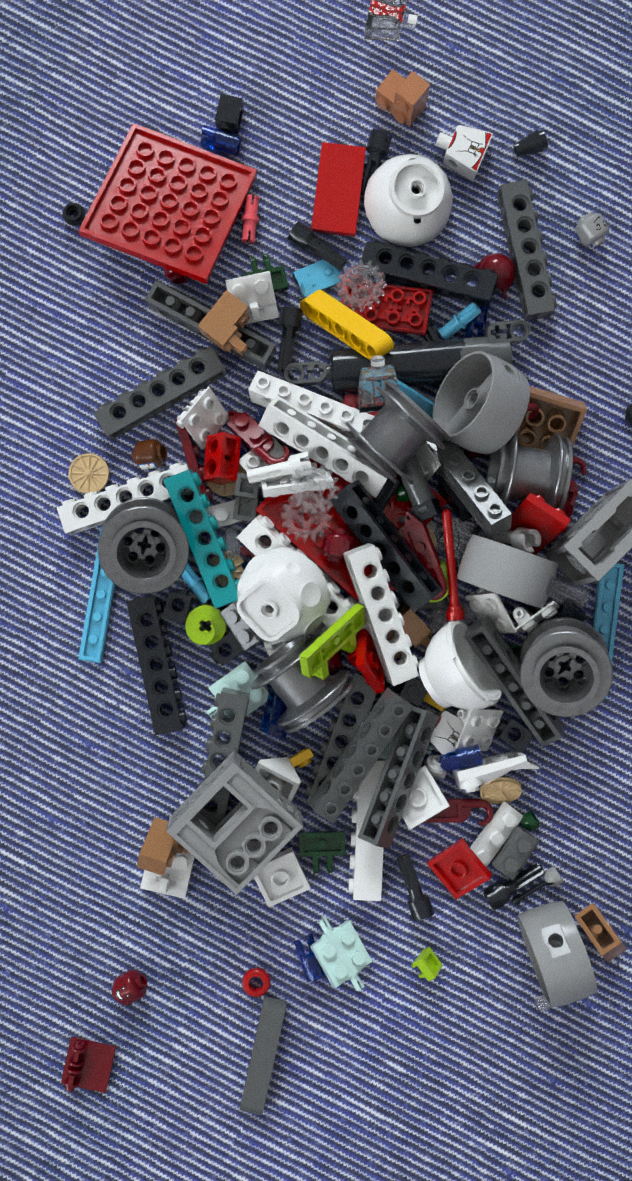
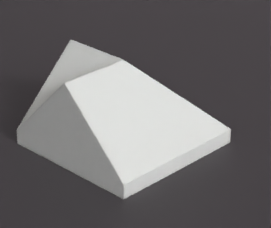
M283 757L259 760L255 770L292 802L301 784V780L290 759Z

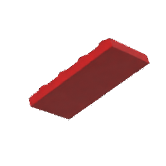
M322 142L311 229L315 232L355 237L366 147Z
M345 280L341 303L383 331L426 336L434 292L430 289Z
M530 493L512 513L510 531H514L519 527L537 530L541 535V544L538 547L533 546L534 552H530L537 555L567 527L571 519L566 516L563 510L553 508L547 504L540 495Z

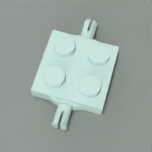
M243 661L208 687L215 698L217 693L221 694L223 688L250 693L246 716L272 698L265 686L255 690L250 688L252 682L259 675L251 669L246 661ZM213 706L206 711L211 719L212 715H217L218 707ZM226 709L223 711L231 719L235 718L233 710Z
M322 917L317 922L324 934L310 946L332 987L337 988L345 981L351 980L355 990H361V988H364V984L358 974L372 962V959L350 921L346 920L338 927L332 928L327 917Z

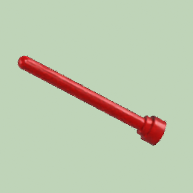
M445 509L442 511L450 600V605H448L446 610V618L449 621L465 619V611L462 608V604H459L451 511Z

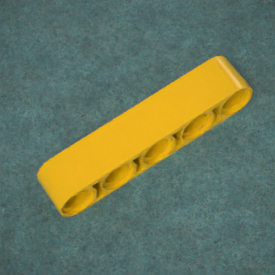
M316 290L300 301V308L307 318L370 361H372L373 356L383 357L393 350V340L386 332L324 291Z

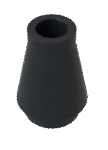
M536 129L520 141L514 143L513 148L516 156L543 152V149L548 148L544 130L538 131Z

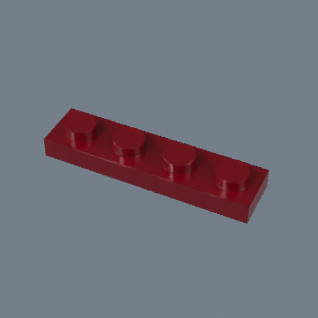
M176 424L188 467L193 469L194 473L198 472L202 485L199 487L202 494L206 493L210 502L214 499L210 487L206 488L203 481L204 466H199L197 458L201 457L198 445H193L192 436L185 427L180 428Z

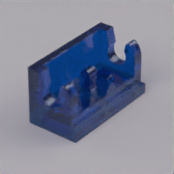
M272 686L269 689L260 731L268 735L286 738L285 726H279L277 723L280 716L287 709V706Z

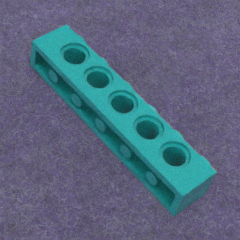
M189 469L163 479L182 528L186 533L188 543L214 608L216 609L237 601L239 579L236 580L233 572L236 571L232 558L228 559L225 550L228 548L223 536L219 537L216 530L219 528L215 515H210L208 507L211 505L206 493L202 494L199 487L202 485L198 472L194 473L193 469ZM186 488L194 492V499L192 501H187L183 497V492ZM194 510L200 511L203 515L200 523L192 519V512ZM202 532H208L211 535V542L209 544L201 541L200 535ZM211 553L219 556L220 563L218 565L210 563L209 555ZM218 575H225L229 581L228 585L221 586L217 582Z

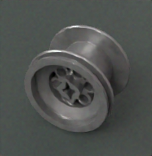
M386 380L384 382L387 386L385 389L380 386L376 387L383 396L385 405L367 426L359 433L348 422H345V425L357 435L354 439L349 437L348 441L391 481L396 483L395 477L399 474L411 485L413 481L401 469L426 442L434 443L439 448L445 449L442 443L443 439L449 441L451 438L413 400L393 383Z
M516 431L504 446L491 453L486 482L505 506L508 499L523 501L532 493L543 497L546 503L553 508L562 510L567 498L572 475V443L569 438H561L559 434L555 433L550 437L544 449L518 446Z
M134 498L118 505L106 518L99 538L98 558L106 576L121 589L137 594H153L170 587L183 574L189 558V543L176 510L173 507L154 498ZM136 528H144L142 531L135 530ZM151 529L156 530L159 534H152ZM147 535L148 543L142 549L143 538ZM130 536L133 541L125 543L123 539ZM158 543H163L166 548L164 550L157 549L156 545ZM130 552H136L138 554V557L136 559H132L129 557L128 554ZM148 555L154 556L155 560L153 562L146 561L145 557Z
M552 618L536 626L524 640L519 658L521 662L520 680L524 693L537 708L554 716L575 717L595 709L606 698L612 686L613 668L606 643L600 633L592 626L575 618ZM579 655V656H581V657L584 658V659H583V660H577V659H576V656ZM568 660L569 664L564 663L560 665V661L566 662ZM547 668L554 670L552 673L545 672ZM577 670L583 671V674L581 676H576L574 672ZM561 677H566L568 679L566 682L558 681V679Z
M305 634L299 638L292 639L271 654L255 669V673L259 676L252 682L250 688L255 690L268 683L272 686L287 706V709L280 716L277 723L279 726H285L284 729L287 733L295 732L321 717L343 699L354 685L353 679L349 678L350 671L343 670L333 675L329 674L324 680L316 676L309 678L302 675L299 655L322 634H317L310 638Z

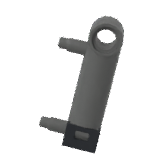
M415 454L401 469L413 481V484L410 485L402 476L400 478L413 506L410 508L411 513L419 520L425 521L441 514L443 510L438 498H434ZM406 514L399 518L401 524L405 523Z

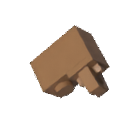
M226 290L198 324L200 333L224 352L226 350L230 352L231 349H234L243 356L248 346L240 340L242 334L239 333L238 328H243L249 321V307Z
M405 605L398 611L404 619L405 625L402 626L404 633L408 634L414 646L418 648L422 644L427 649L431 641L429 639L432 635L431 630L410 607ZM394 630L387 633V641L394 637ZM400 651V652H397V653L395 654V656H394L395 659H396L398 656H399V657L402 656L401 651Z
M154 817L140 851L137 868L164 876L166 868L172 867L177 853L182 854L184 852L190 854L166 832L169 821Z
M594 903L574 916L607 962H610L627 950Z

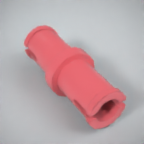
M251 194L246 195L244 215L241 218L243 222L241 242L247 243L248 234V244H254L256 241V225L259 223V217L257 216L258 203L260 199L256 195H254L253 201Z

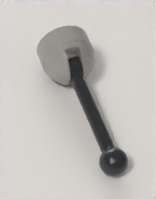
M552 866L545 872L544 881L520 896H514L512 903L519 905L521 900L543 886L555 887L564 881L556 868Z

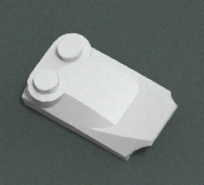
M517 750L451 766L457 786L460 789H465L466 793L479 790V786L483 783L499 778L511 770L539 769L537 765L527 761L525 754Z

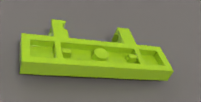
M356 603L299 655L302 675L309 678L316 676L324 680L329 676L327 661L337 651L341 649L352 653L356 649L355 634L366 625L364 605Z

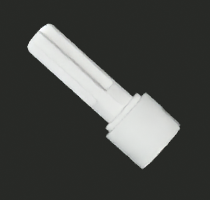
M307 451L290 455L288 461L248 470V481L252 484L291 474L295 478L312 475L313 471L309 460V453Z
M519 527L514 531L508 530L492 540L512 544L513 548L525 552H534L532 547L540 546L541 535L535 529Z

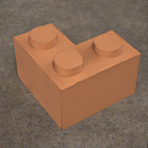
M392 69L376 89L375 101L382 110H387L393 114L399 123L410 127L426 108L430 84L413 71L405 79Z

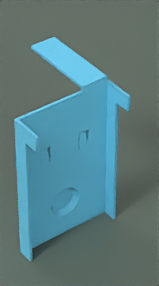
M324 259L293 272L292 275L295 276L304 298L316 290L320 289L323 291L343 282L339 270Z

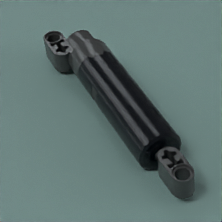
M524 320L501 321L492 323L484 332V337L394 344L393 350L382 357V364H376V366H387V370H390L389 372L387 371L388 374L395 376L396 379L409 387L423 386L424 384H442L451 368L461 358L471 352L483 351L495 355L512 365L511 345L520 344L528 338L531 330L530 325ZM513 328H520L523 331V336L521 338L516 337L513 333ZM494 330L497 334H501L497 339L495 335H491ZM353 348L331 350L329 353L330 365H325L320 361L292 363L285 368L284 378L286 382L296 386L319 385L326 379H331L334 393L366 391V388L361 386L360 381L366 375L364 373L367 372V368H371L373 365L372 361ZM306 368L307 373H313L314 368H319V372H323L320 374V378H315L314 374H308V380H304V369ZM291 370H298L301 373L298 380L289 379L288 374Z

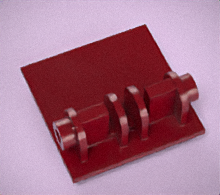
M71 1036L61 1083L66 1086L65 1090L73 1092L76 1087L106 1093L116 1046Z

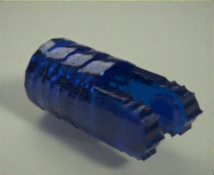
M207 125L201 127L202 134L206 136L201 138V146L235 157L238 156L242 136Z
M479 306L481 312L466 324L464 338H472L474 327L478 328L477 337H484L489 308Z
M478 744L462 747L461 749H455V751L439 756L438 761L443 771L462 770L472 766L483 765Z
M309 934L306 940L310 953H305L303 944L299 939L294 941V945L306 981L313 982L323 978L326 974L310 947L315 943L313 935Z

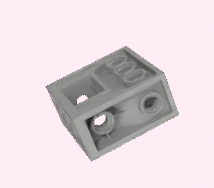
M632 479L605 492L543 554L548 560L559 564L558 570L574 586L599 581L632 548Z
M234 750L170 816L166 832L237 895L303 828L301 811ZM224 786L240 802L215 827L199 811Z

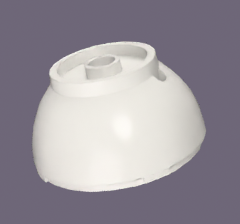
M405 154L385 161L375 170L367 183L364 206L371 226L383 240L399 246L414 247L432 241L441 233L449 220L453 196L450 182L439 165L421 155ZM413 187L418 188V194L412 192ZM414 219H420L421 222L418 224L414 223Z
M460 620L448 622L433 636L426 649L425 657L419 661L420 677L429 695L443 708L453 706L469 710L483 709L496 704L502 695V690L464 638L468 625Z

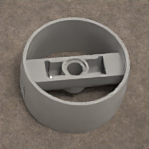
M483 351L471 352L461 358L444 378L435 398L433 420L450 436V442L479 454L492 453L504 446L521 425L529 404V382L520 370L499 357Z
M472 534L459 565L457 579L499 595L543 608L549 597L553 581L556 578L559 564Z
M563 901L550 902L517 915L532 966L551 1008L588 998L598 992L595 975L584 943L573 917Z

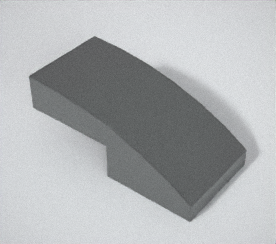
M238 473L232 519L252 522L257 517L255 510L259 505L260 482L251 484L248 481L247 474Z

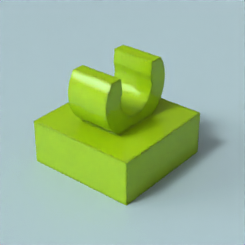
M429 946L421 951L411 966L412 968L419 967L421 970L418 975L419 978L426 977L428 981L436 978L443 965Z

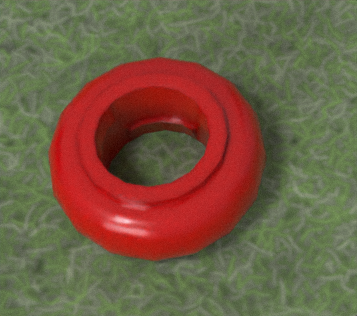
M261 968L248 970L242 979L243 989L252 997L264 995L270 987L268 973ZM253 977H260L263 985L259 988H254L249 982Z

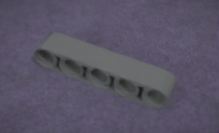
M264 996L241 1099V1111L258 1115L263 1114L287 1001Z

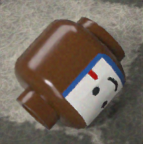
M157 439L137 442L131 456L133 462L140 469L147 470L160 468L164 461L167 460V451L164 444H161Z

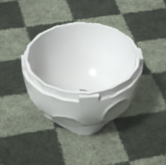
M279 547L269 549L253 557L238 581L237 611L245 623L261 639L266 641H288L313 632L324 620L330 604V590H328L326 579L320 569L304 554L293 551V548Z

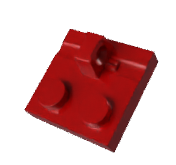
M366 628L357 632V647L352 653L347 652V659L362 673L366 684L371 686L376 694L385 692V674L375 645Z
M463 838L433 856L427 862V865L455 899L490 880L492 876Z

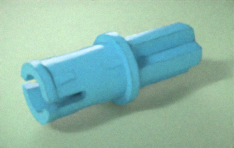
M472 302L460 313H455L453 318L439 329L441 336L445 340H449L461 328L465 329L466 324L480 314L479 306Z
M187 563L181 576L188 584V590L191 589L203 605L211 600L210 595L202 582L203 578H199L189 563Z

